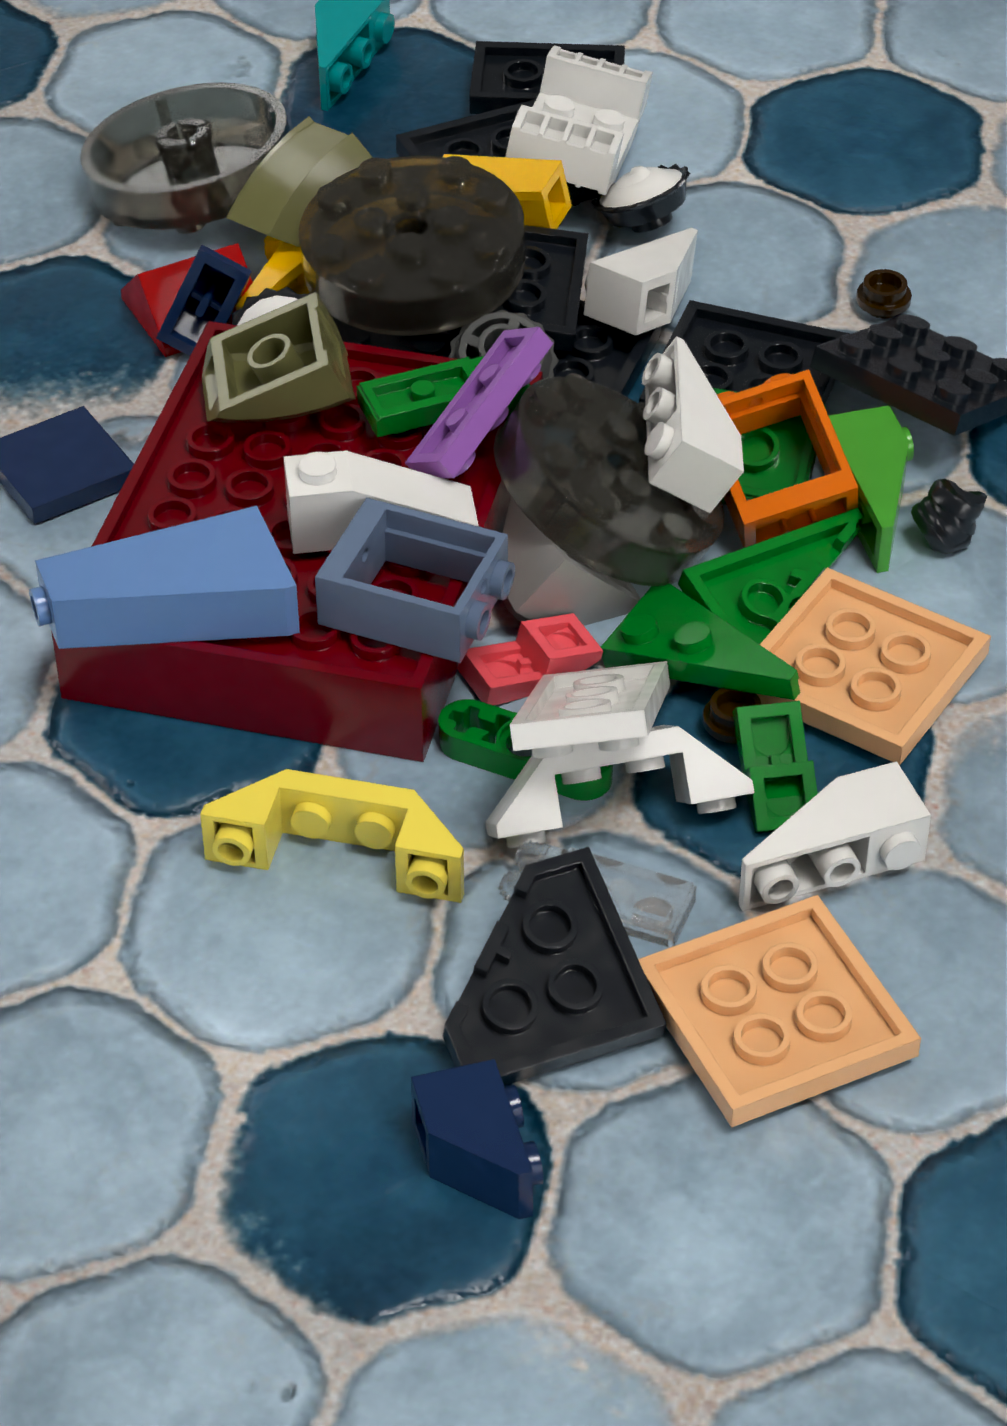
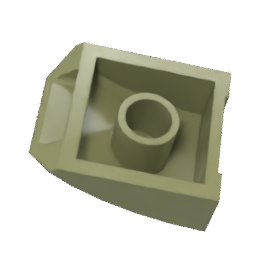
M308 116L289 131L265 156L238 194L226 218L267 236L304 249L382 193L372 156L353 132L347 135L316 123Z
M317 292L210 338L202 373L207 422L238 424L292 419L329 410L356 400L347 359L349 355L334 320Z

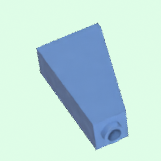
M257 506L35 560L39 587L29 589L32 610L39 627L49 624L59 649L277 637L300 633L297 585Z

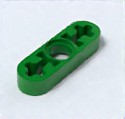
M473 699L454 701L441 710L438 718L439 746L447 757L513 780L517 778L531 758V756L515 755L508 750L512 747L510 723L517 713ZM613 765L600 767L601 779L582 783L563 784L562 775L556 774L557 793L580 801L597 799L606 794L611 788Z

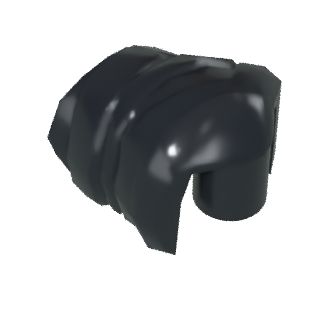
M938 479L931 485L928 496H925L920 503L912 507L911 514L932 550L941 553H952L970 545L972 535H974L976 530L975 520L979 518L984 508L987 495L980 491H965L955 482L948 479Z

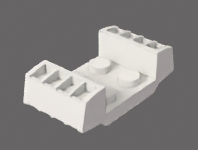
M554 45L547 55L540 93L533 107L521 105L512 125L505 157L562 160L566 182L575 184L577 188L582 186L597 190L599 194L606 195L610 186L615 183L634 140L638 124L647 104L653 72L647 70L643 72L629 68L625 64L621 66L607 62L603 58L599 60L583 55L584 53L578 52L577 54Z

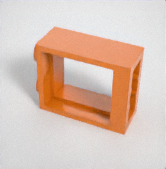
M809 369L793 375L789 373L778 374L767 379L762 385L737 393L727 391L717 394L740 435L800 415L825 474L824 476L748 501L739 480H737L725 494L724 500L743 548L858 508V485Z

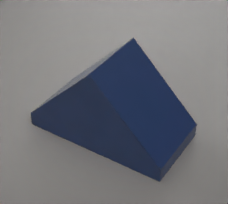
M201 245L156 338L190 356L208 321L228 324L236 308L235 306L245 291L252 271Z

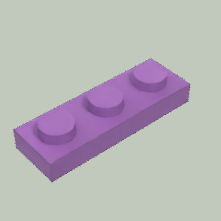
M540 327L504 330L407 459L405 464L410 469L445 479L455 478L471 466L475 460L476 453L474 451L488 432L494 430L505 420L509 412L507 406L518 391L529 384L540 372V361L554 344Z

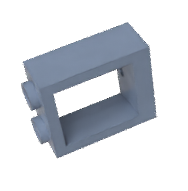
M366 498L315 576L318 624L461 663L474 640L481 641L484 638L489 627L491 610L498 599L505 600L512 588L515 564L508 561V534ZM385 561L468 582L454 607L371 585Z

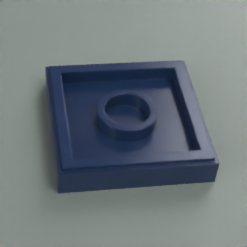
M84 406L0 438V483L34 525L120 491L134 465Z

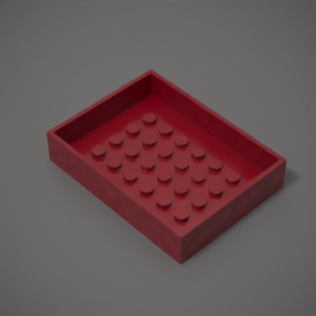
M208 321L92 546L257 506L297 585L300 633L277 637L64 649L58 648L52 633L61 698L424 762L438 725L439 714L446 704L456 677L458 662L318 624L315 576L332 550L293 554L287 514L283 456L304 455L311 452L349 451L409 468L405 462L433 424L377 438L357 403V386L361 382L456 359L343 342L349 355L347 359L356 400L329 410L292 419L238 424L207 422L202 385L207 345L211 337L238 326ZM541 371L529 383L533 392L530 394L531 398L527 400L528 403L523 404V407H518L517 410L512 408L505 420L494 430L487 433L474 451L476 453L475 460L465 472L455 478H445L471 487L479 527L503 533L511 493L519 484L526 488L542 447L543 372ZM389 561L384 562L371 583L374 586L453 607L468 582Z

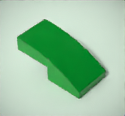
M800 701L736 707L733 711L742 773L753 780L754 793L747 794V800L755 833L775 831L818 794L813 760L808 761Z

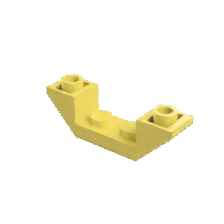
M285 769L205 804L200 814L205 860L221 862L231 866L269 870L283 833L311 839H323L365 846L371 849L395 851L397 892L417 895L426 899L434 898L458 903L462 902L464 896V848L413 789Z

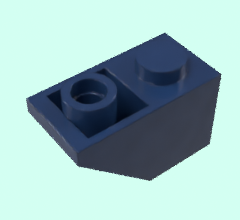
M495 1059L412 1076V1121L430 1178L517 1219L532 1217L533 1186L543 1184L542 1163L536 1143L534 1141L523 1143L519 1128L524 1127V1115L520 1096L515 1085L504 1087Z

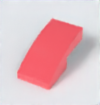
M570 613L521 621L516 641L469 648L461 663H458L457 669L481 702L494 706L528 697L543 675L588 669L601 660L603 649L576 615Z

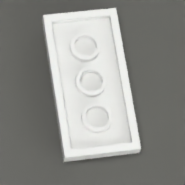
M667 661L543 675L510 723L513 751L532 749V756L534 758H554L572 753V745L598 742L599 750L619 751L638 746L639 737H648L669 690L670 680Z

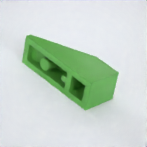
M890 405L828 415L858 485V509L864 517L860 524L861 530L857 536L876 572H886L889 570L904 489L907 461H911L914 456L912 435L906 426L901 427Z

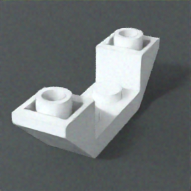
M660 725L652 727L648 737H639V745L630 749L601 751L599 750L598 742L572 745L573 752L560 757L534 758L531 756L485 824L487 835L498 839L506 837L508 848L546 842L545 830L563 827L555 781L556 774L562 775L563 784L582 783L601 779L600 767L625 763L626 773L664 768L665 755H669L676 801L696 804L698 814L736 808V796L754 793L753 780L679 726Z

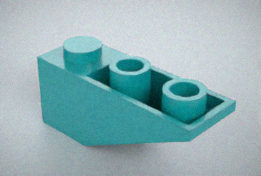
M319 0L315 4L321 110L329 111L339 97L348 92L351 83L359 73L369 67L372 58L383 44H387L391 40L395 27V18L393 14H390V0Z

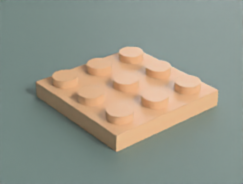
M827 567L760 643L762 647L798 671V684L801 693L795 700L761 694L757 695L761 700V704L800 701L804 723L889 761H897L901 765L989 653L991 636Z
M818 895L638 959L665 1019L667 1029L731 1128L919 1056L921 1037Z

